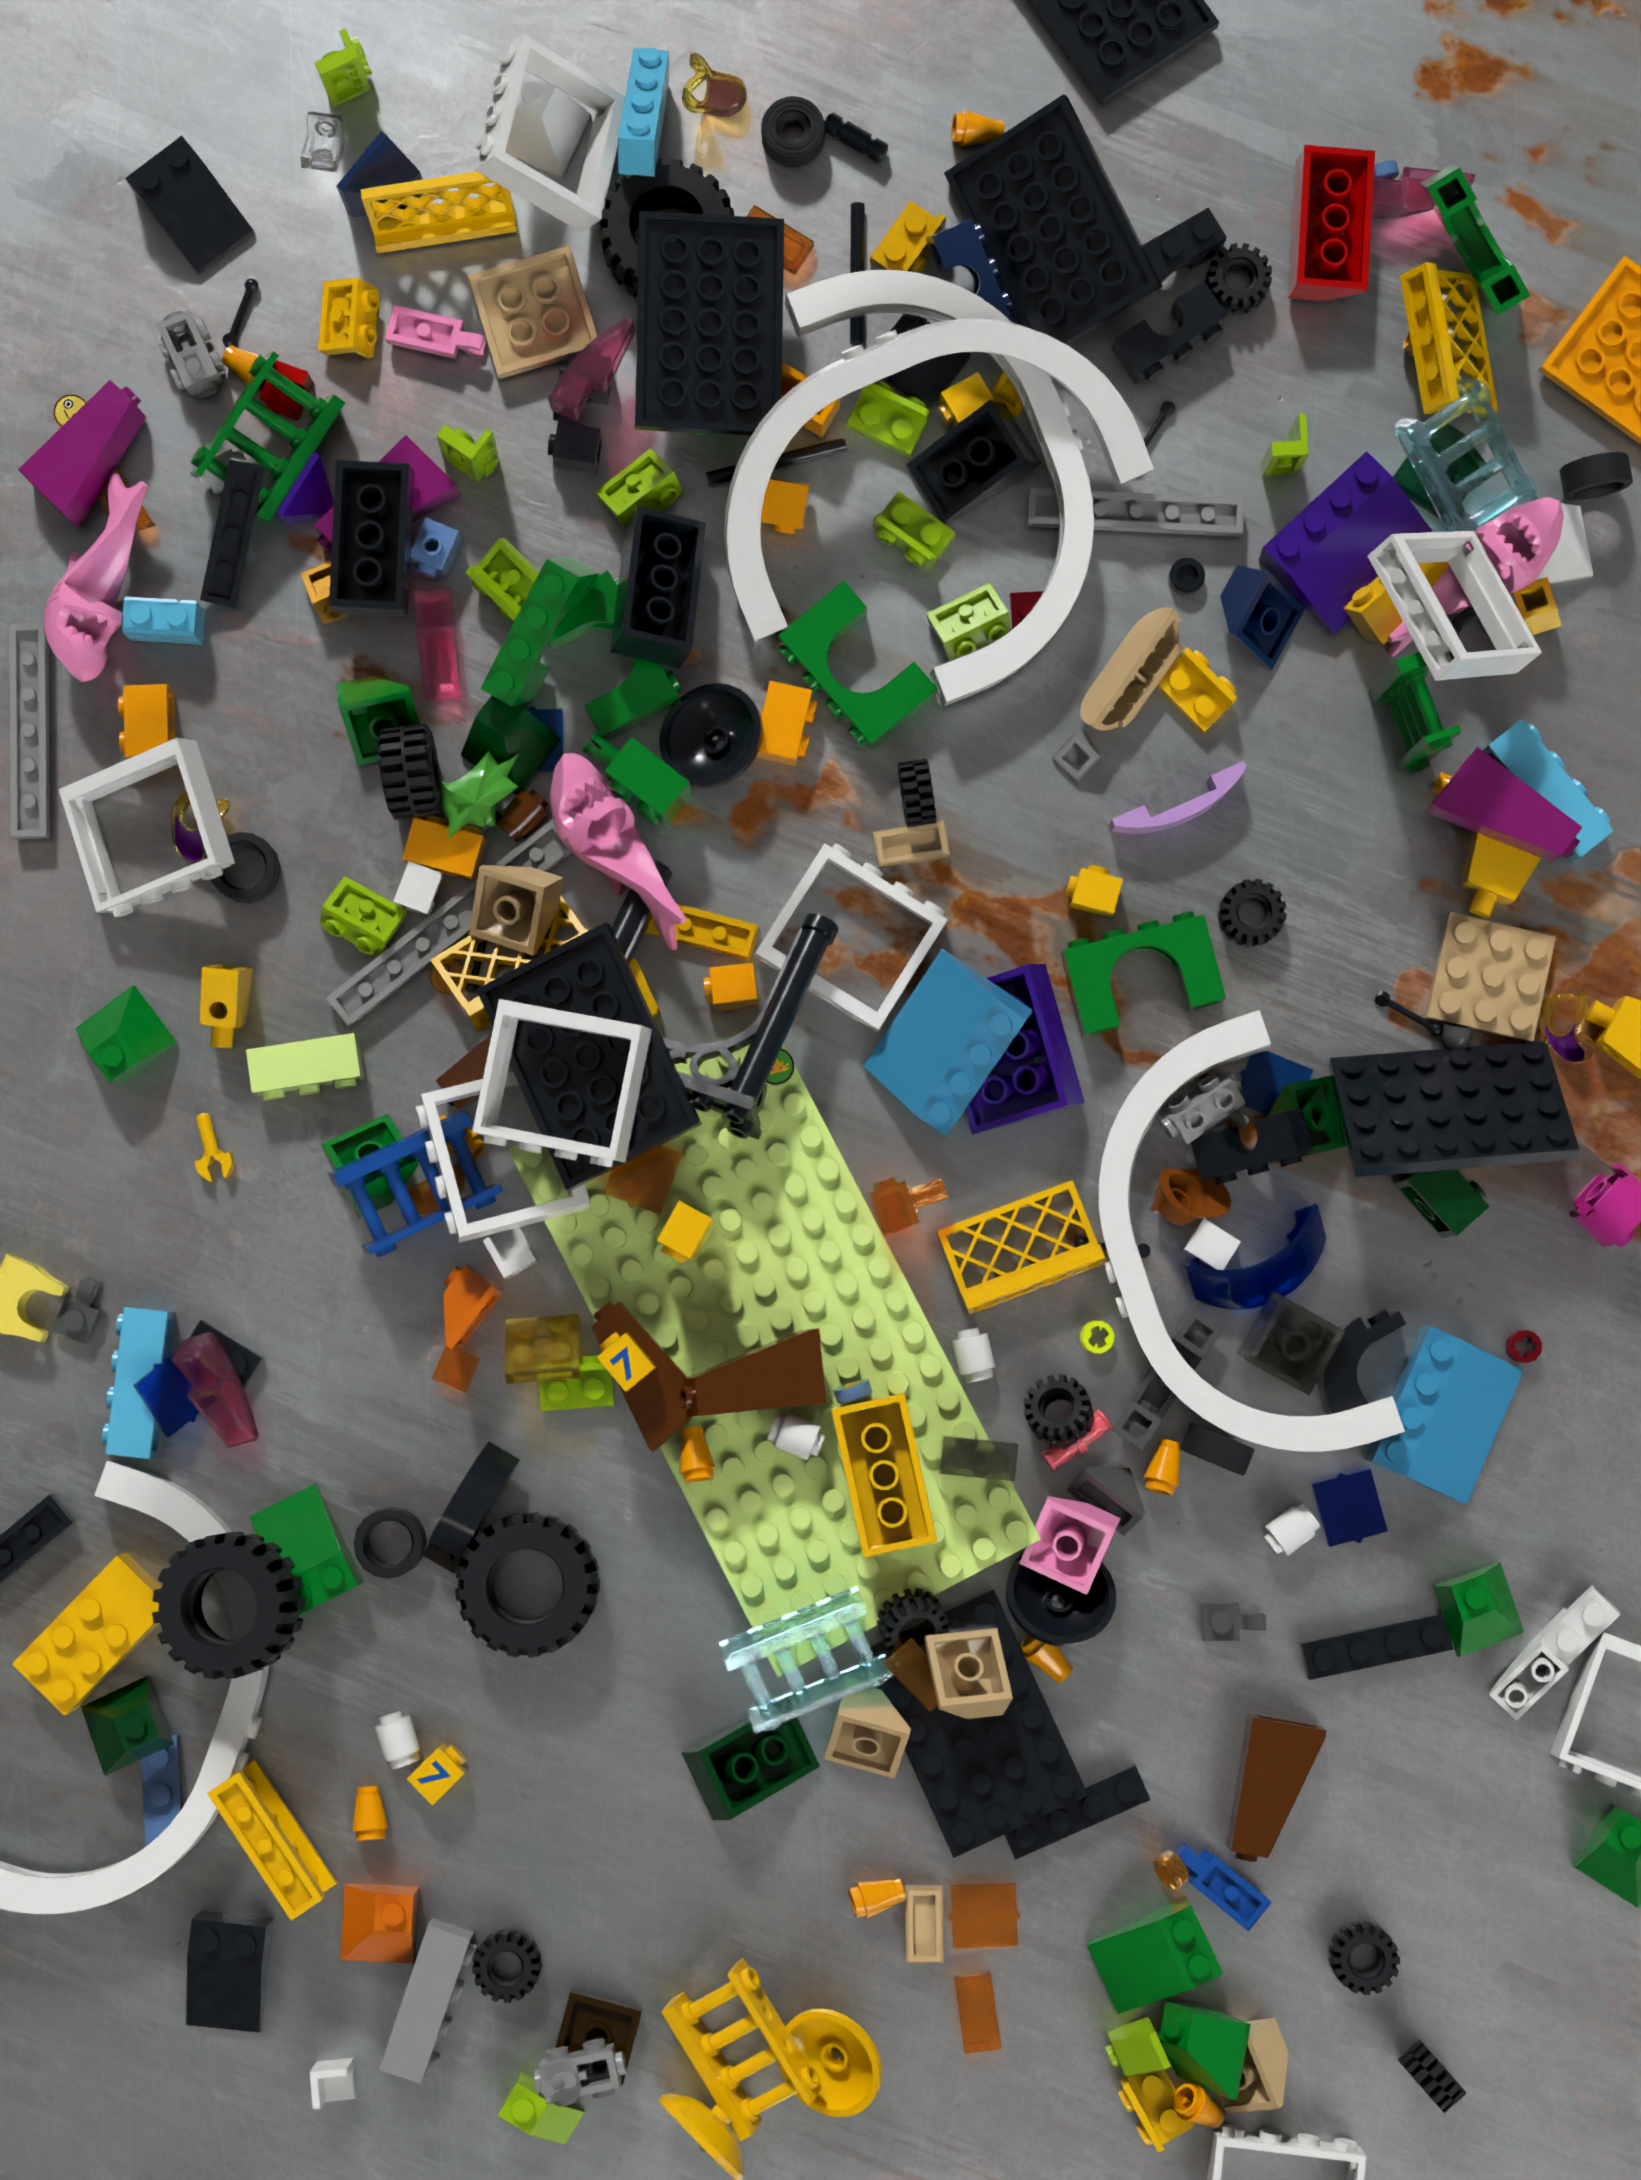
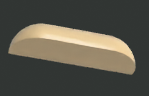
M1163 607L1148 613L1129 631L1082 701L1080 716L1088 726L1099 731H1110L1118 727H1126L1135 718L1181 650L1182 643L1178 642V622H1181V618L1174 608Z

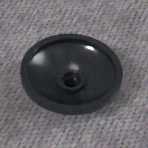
M712 683L694 688L680 697L664 718L659 737L662 759L667 765L686 778L690 786L712 788L727 784L744 773L756 758L763 738L762 717L753 700L745 692L732 685ZM724 740L723 745L716 749L717 743Z
M1023 1553L1017 1558L1007 1577L1005 1588L1006 1601L1012 1617L1027 1634L1049 1645L1071 1647L1087 1643L1105 1630L1115 1611L1116 1588L1113 1578L1103 1562L1086 1595L1019 1564ZM1058 1601L1061 1603L1062 1608L1053 1607L1051 1602Z

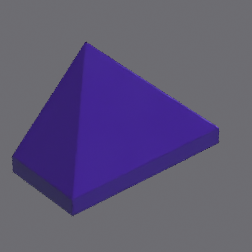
M315 452L312 453L276 512L281 521L288 526L321 518L334 506V498L326 466L320 455Z

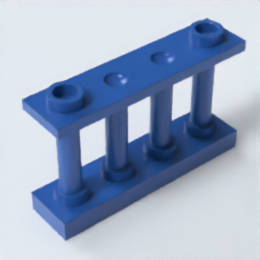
M459 1111L440 1120L445 1142L451 1144L473 1192L461 1199L463 1209L465 1210L475 1205L476 1210L493 1204L497 1201L495 1195L503 1192L501 1184H491L486 1187L463 1137L466 1135L464 1129L473 1125L468 1111ZM427 1127L328 1172L333 1186L341 1187L344 1185L346 1190L351 1191L374 1240L361 1246L366 1254L371 1255L375 1253L377 1257L384 1256L397 1249L396 1242L444 1220V1213L450 1212L447 1199H439L434 1178L440 1176L436 1163L430 1164L425 1142L431 1141ZM409 1154L412 1155L413 1159H418L440 1207L439 1210L420 1218L397 1168L400 1166L398 1160ZM377 1169L380 1175L384 1174L407 1224L388 1234L364 1185L367 1181L365 1175Z

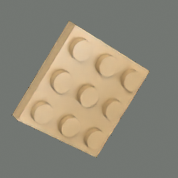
M570 245L468 275L499 379L567 360L569 353L584 355L601 350Z
M1449 912L1446 917L1425 1019L1472 1028L1476 1031L1519 1041L1534 1042L1556 936Z

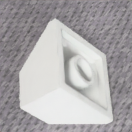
M524 72L505 153L521 162L563 179L591 120V113L556 85Z
M1561 503L1564 518L1560 540L1546 566L1534 581L1548 577L1549 583L1552 584L1592 577L1594 575L1580 506Z

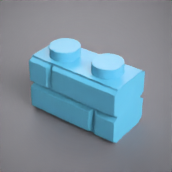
M125 597L122 632L130 641L202 645L205 610L195 600H181L179 603L176 599Z

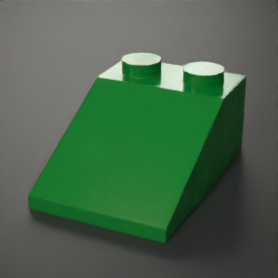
M317 1483L250 1516L255 1533L264 1537L265 1543L274 1542L282 1548L279 1555L282 1558L290 1557L296 1565L291 1569L293 1577L301 1576L304 1587L297 1588L299 1598H306L305 1609L299 1610L298 1616L364 1582Z
M1187 1897L1086 1944L1118 2014L1190 1991L1223 1975Z

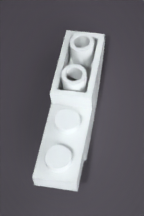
M1591 1585L1568 1609L1564 1607L1538 1633L1500 1677L1489 1692V1695L1517 1721L1569 1670L1568 1665L1621 1615L1620 1611Z

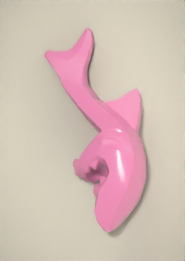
M112 473L109 479L108 502L110 513L106 529L84 554L76 551L71 553L67 572L54 587L44 611L43 627L49 646L65 668L81 683L93 680L102 672L108 657L106 645L116 629L122 626L123 612L116 608V604L129 561L136 521L148 488L147 484L141 481L130 488H126L118 473Z
M1544 497L1523 503L1490 522L1479 526L1474 531L1509 594L1530 585L1540 575L1554 553L1561 537L1564 518L1560 500ZM1469 541L1465 547H1469L1473 551L1474 548ZM1449 566L1432 588L1446 615L1472 607ZM1404 622L1387 637L1390 643L1394 642L1388 651V655L1391 657L1396 656L1413 641Z
M575 753L563 754L555 766L550 790V807L559 838L577 858L603 872L617 895L623 893L625 885L637 892L650 909L659 933L668 949L671 951L677 950L675 925L684 924L686 918L668 892L650 853L634 826L635 818L624 798H617L611 792L603 775L590 761Z

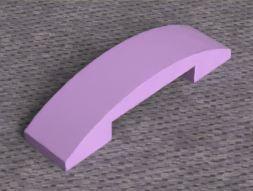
M1244 761L1211 775L1206 781L1210 792L1154 817H1150L1146 806L1143 805L1113 818L1108 826L1111 832L1141 834L1161 831L1183 824L1204 813L1219 802L1235 785L1247 767Z

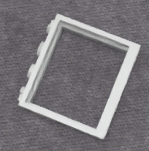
M523 33L511 43L507 42L503 53L498 56L500 66L498 75L494 78L490 89L493 93L491 104L483 117L485 128L483 136L476 147L479 153L475 171L576 230L583 232L602 218V209H604L605 205L604 199L608 192L618 148V135L625 96ZM525 68L549 83L556 85L562 91L596 111L577 195L505 153Z
M1474 531L1391 534L1368 555L1371 564L1435 681L1516 674L1542 653ZM1469 541L1474 548L1473 551L1469 547H1464ZM1418 563H1449L1496 650L1466 652ZM1450 652H1452L1453 656L1455 657L1453 660L1449 655Z
M175 738L58 789L96 913H113L114 917L128 915L134 911L133 906L140 903L142 905H149L164 899L162 894L171 890L173 893L188 890L193 887V881L200 878L202 880H209L223 875L222 869L235 864L196 740ZM178 764L208 858L120 894L92 801Z
M824 843L755 952V956L760 961L780 972L787 956L773 947L827 861L931 924V927L877 1012L817 974L814 975L808 988L810 992L874 1032L879 1033L943 931L948 919L943 917L945 911L934 903L926 901L925 904H922L912 898L914 892L897 881L894 885H891L881 878L883 873L876 867L866 862L862 867L851 860L852 853L842 846L834 844L833 847H830Z
M499 999L472 1132L485 1135V1143L506 1146L508 1139L520 1142V1150L540 1154L542 1146L554 1148L555 1157L576 1160L579 1153L591 1156V1164L611 1168L613 1160L626 1162L652 1029L637 1024ZM518 1020L631 1041L610 1148L497 1126Z
M513 1071L508 1072L505 1088L519 1085ZM483 1079L421 1094V1105L416 1106L418 1121L421 1128H428L431 1141L425 1142L430 1164L437 1162L440 1176L434 1178L439 1199H447L450 1212L444 1213V1218L449 1235L456 1233L458 1243L589 1208L590 1200L586 1186L583 1184L571 1191L567 1190L568 1198L467 1224L436 1105L479 1095Z
M1602 1632L1586 1650L1550 1754L1561 1759L1559 1763L1561 1767L1578 1774L1581 1773L1582 1768L1595 1772L1593 1779L1615 1787L1617 1781L1630 1786L1629 1793L1641 1798V1776L1570 1749L1605 1650L1608 1649L1641 1662V1646Z
M1225 2124L1223 2129H1212L1207 2180H1221L1224 2147L1347 2161L1345 2180H1364L1367 2156L1360 2146H1356L1357 2142L1346 2138H1335L1334 2143L1320 2141L1318 2136L1299 2133L1297 2138L1282 2137V2133L1277 2130L1261 2129L1260 2134L1245 2132V2128L1238 2125Z

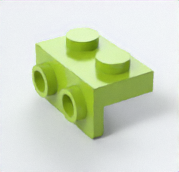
M506 538L498 539L478 565L468 568L466 574L473 580L472 585L478 592L489 596L498 605L497 610L503 617L510 621H515L539 571Z

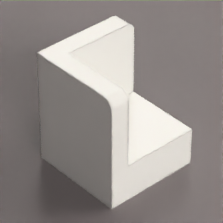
M408 861L393 902L403 909L429 917L435 912L437 907L433 901L442 880V874Z
M1205 1218L1199 1219L1180 1250L1192 1258L1197 1257L1217 1271H1223L1241 1241Z
M520 1227L500 1232L493 1237H487L483 1240L505 1279L516 1275L539 1261Z
M354 2057L317 2061L309 2072L313 2110L321 2109L325 2102L350 2100L357 2097Z

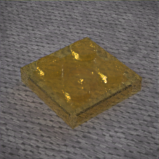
M579 1314L506 1320V1384L580 1378Z

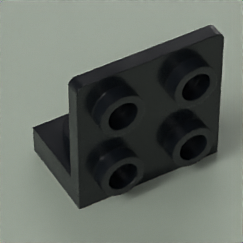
M903 314L890 331L896 330L897 335L931 323L927 321V318ZM961 352L938 356L913 365L885 379L907 396L921 400L926 405L925 408L930 409L940 397L941 392L949 386L970 360L971 354L970 352Z

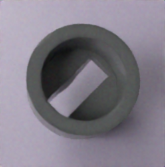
M1444 1024L1443 1042L1451 1050L1457 1048L1465 1049L1471 1041L1473 1029Z

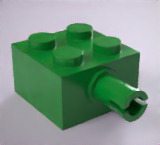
M594 733L590 737L594 745L587 741L582 751L589 754L606 768L607 785L611 788V792L617 798H624L626 803L629 800L633 802L639 810L638 814L652 826L659 822L666 828L692 795L689 781L633 737L619 751L603 739L600 734Z

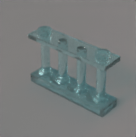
M1459 379L1457 384L1463 396L1424 423L1416 419L1402 418L1392 425L1446 532L1475 531L1479 526L1516 501L1521 505L1538 499L1536 495L1537 486L1534 480L1525 473L1489 402L1491 398L1487 387L1478 379ZM1470 409L1479 427L1440 454L1435 452L1429 441L1432 438L1431 435ZM1486 440L1495 458L1457 484L1451 483L1445 472L1448 469L1447 466ZM1502 471L1510 489L1472 515L1467 514L1461 503L1463 496Z
M858 1586L719 1642L728 1672L737 1668L742 1670L757 1705L748 1710L755 1734L763 1730H773L779 1727L782 1722L865 1688L878 1687L887 1679L894 1677L885 1654L874 1658L859 1622L861 1617L868 1615ZM839 1626H845L860 1664L840 1672L824 1634ZM805 1640H810L826 1678L805 1686L791 1654L790 1647ZM771 1654L776 1655L791 1690L790 1693L770 1700L755 1665L756 1660Z

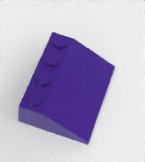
M1366 451L1262 547L1259 562L1334 636L1351 620L1344 607L1352 600L1353 594L1360 588L1368 586L1378 577L1368 555L1391 534L1427 533L1433 531L1392 475Z
M1027 964L988 977L989 981L1033 1011L965 1109L972 1135L1085 1103L1046 964Z

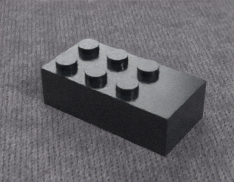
M336 460L329 607L335 613L408 617L415 472L408 463Z
M636 506L625 525L610 647L611 653L680 669L692 651L706 523Z

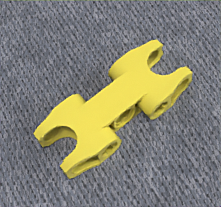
M6 1253L0 1266V1333L20 1336L37 1342H45L49 1332L30 1321L26 1313L27 1300L32 1294L41 1290L52 1295L66 1297L70 1287L54 1278L44 1268Z

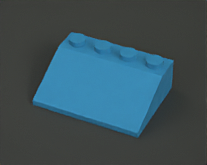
M942 948L863 1067L912 1113L947 1137L1033 1010Z
M1421 1326L1392 1394L1405 1432L1371 1442L1364 1460L1467 1505L1523 1370L1432 1326Z

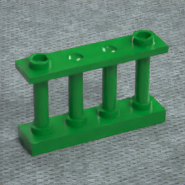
M274 351L266 354L265 357L260 354L248 370V373L253 376L208 446L201 445L190 461L194 465L190 472V475L193 477H201L205 470H208L225 482L227 466L214 458V456L226 439L257 462L266 466L271 471L270 475L274 479L268 489L261 488L255 519L262 524L270 522L312 453L316 450L346 403L334 394L327 396L325 400L321 397L316 399L272 368L279 357ZM263 380H266L310 411L308 415L312 417V420L306 429L302 427L297 429L253 398ZM244 410H247L290 440L289 445L293 447V450L287 459L283 457L278 459L234 428Z
M1420 652L1395 660L1368 691L1373 705L1384 702L1385 706L1390 707L1407 753L1395 767L1397 772L1408 768L1410 774L1430 767L1429 761L1443 749L1452 746V740L1461 733L1459 725L1443 729L1425 680L1429 668Z

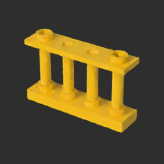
M256 1759L246 1765L244 1772L241 1769L207 1793L291 1921L324 1899L325 1895L323 1893L338 1883Z
M744 1958L738 1960L728 1972L727 1976L731 1982L695 2002L689 2000L685 1991L674 1996L661 2011L715 2102L732 2120L729 2125L740 2142L753 2135L762 2121L761 2112L796 2093L800 2094L807 2106L813 2103L822 2089L817 2070L808 2064L762 1989L757 1972L748 1966ZM739 1995L750 2015L715 2034L710 2033L703 2023L701 2015ZM759 2027L770 2047L734 2067L729 2065L721 2052V2048ZM779 2060L790 2079L755 2099L748 2097L740 2081Z

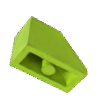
M1144 2015L1107 2032L1111 2044L1105 2046V2049L1113 2067L1116 2068L1121 2065L1125 2076L1161 2071L1171 2067L1148 2015Z
M521 2072L504 2100L498 2116L528 2135L566 2145L585 2110L574 2103L567 2106H556V2102L546 2104L543 2094L537 2093L534 2079Z

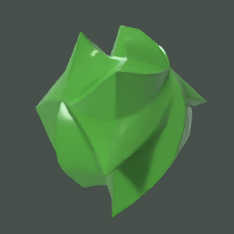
M488 751L479 763L461 779L451 783L441 781V806L449 820L448 840L467 823L483 828L485 825L496 826L495 804L518 788L507 777L519 754L498 765Z

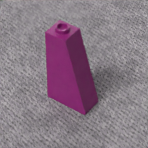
M111 380L18 469L76 528L86 518L146 419V416L137 407L141 400L126 385L120 389Z
M407 435L379 461L408 463L415 472L412 523L452 502L461 495L457 484ZM334 506L314 524L320 534L316 540L330 554L332 552Z
M1478 747L1468 756L1426 810L1433 816L1550 862L1555 861L1561 855L1567 858L1580 843L1576 836L1583 828Z

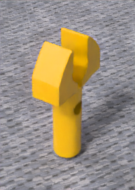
M201 1113L196 1116L204 1154L201 1160L194 1161L196 1170L206 1180L215 1182L210 1170L214 1157L222 1165L223 1177L228 1179L235 1165L232 1152L224 1153L218 1148L210 1114Z

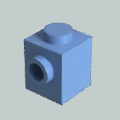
M426 517L411 550V562L416 566L415 571L431 579H435L436 575L446 579L463 542L460 532Z

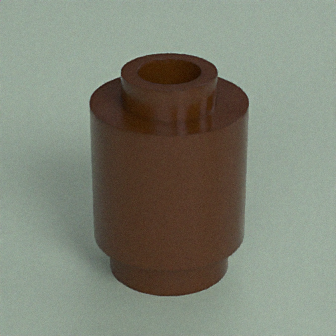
M522 789L499 813L501 817L496 823L517 842L522 836L526 838L549 815L544 809L549 803L534 789L529 793Z

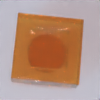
M445 1346L432 1379L466 1393L481 1358L460 1349L451 1350Z

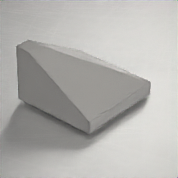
M1082 728L1074 732L1052 756L1077 782L1102 757L1088 734Z

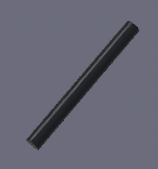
M861 202L851 204L850 273L864 271L865 204ZM864 315L850 318V344L852 345L864 344Z
M843 437L784 452L779 457L774 470L847 452L845 439ZM737 464L706 472L709 486L732 481Z

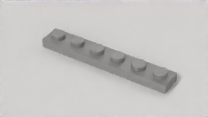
M1029 489L1027 527L1059 528V509L1055 489ZM1091 491L1094 530L1241 537L1243 534L1244 498Z
M44 623L9 624L10 837L13 839L50 838L49 644L43 627Z

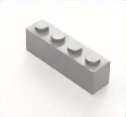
M434 1918L431 1919L426 1928L379 2067L380 2071L420 2085L426 2074L433 2076L440 2057V2053L434 2051L438 2038H446L453 2018L446 2015L451 2001L458 2003L465 1981L459 1979L463 1965L470 1967L477 1945L471 1943L474 1932Z

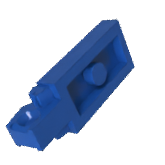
M1184 1842L1174 1852L1189 1867L1187 1869L1189 1882L1247 1931L1253 1927L1272 1903L1270 1899L1213 1852L1210 1853L1204 1848L1198 1855Z

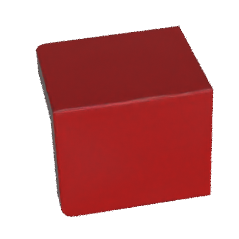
M278 360L275 361L272 368L310 394L314 382L308 371ZM265 382L259 397L260 402L276 414L298 421L304 407L269 382Z

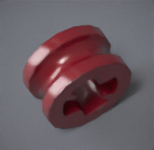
M1519 1330L1511 1333L1505 1344L1508 1356L1513 1361L1519 1363L1535 1361L1542 1351V1342L1539 1336L1529 1330ZM1525 1336L1529 1338L1527 1343H1532V1351L1525 1352L1524 1357L1519 1355L1521 1350H1515V1343L1521 1342Z

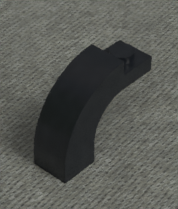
M1385 1308L1367 1318L1368 1326H1365L1361 1317H1352L1332 1335L1322 1353L1318 1369V1390L1327 1415L1368 1404L1357 1380L1358 1363L1364 1351L1371 1344L1406 1325L1399 1311L1388 1313Z
M487 1442L442 1514L429 1539L424 1557L453 1574L456 1573L457 1568L462 1563L463 1553L473 1542L491 1508L507 1486L520 1459L493 1443Z

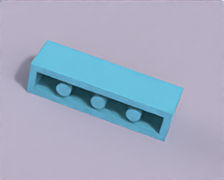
M633 48L618 135L619 174L655 177L669 89V51L657 50L655 48Z
M1521 719L1482 751L1583 827L1576 836L1580 843L1567 857L1570 863H1573L1613 832V829L1609 826L1611 821L1601 808H1595L1586 798L1588 793L1585 787L1578 780H1572L1564 771L1565 765L1562 759L1555 752H1549L1541 743L1542 737L1539 731L1532 724H1526Z
M124 1307L123 1314L118 1315L116 1335L120 1336L119 1350L113 1352L111 1360V1371L116 1372L114 1387L109 1388L106 1400L107 1409H111L109 1424L106 1423L102 1432V1445L106 1446L105 1454L144 1459L157 1458L175 1312Z

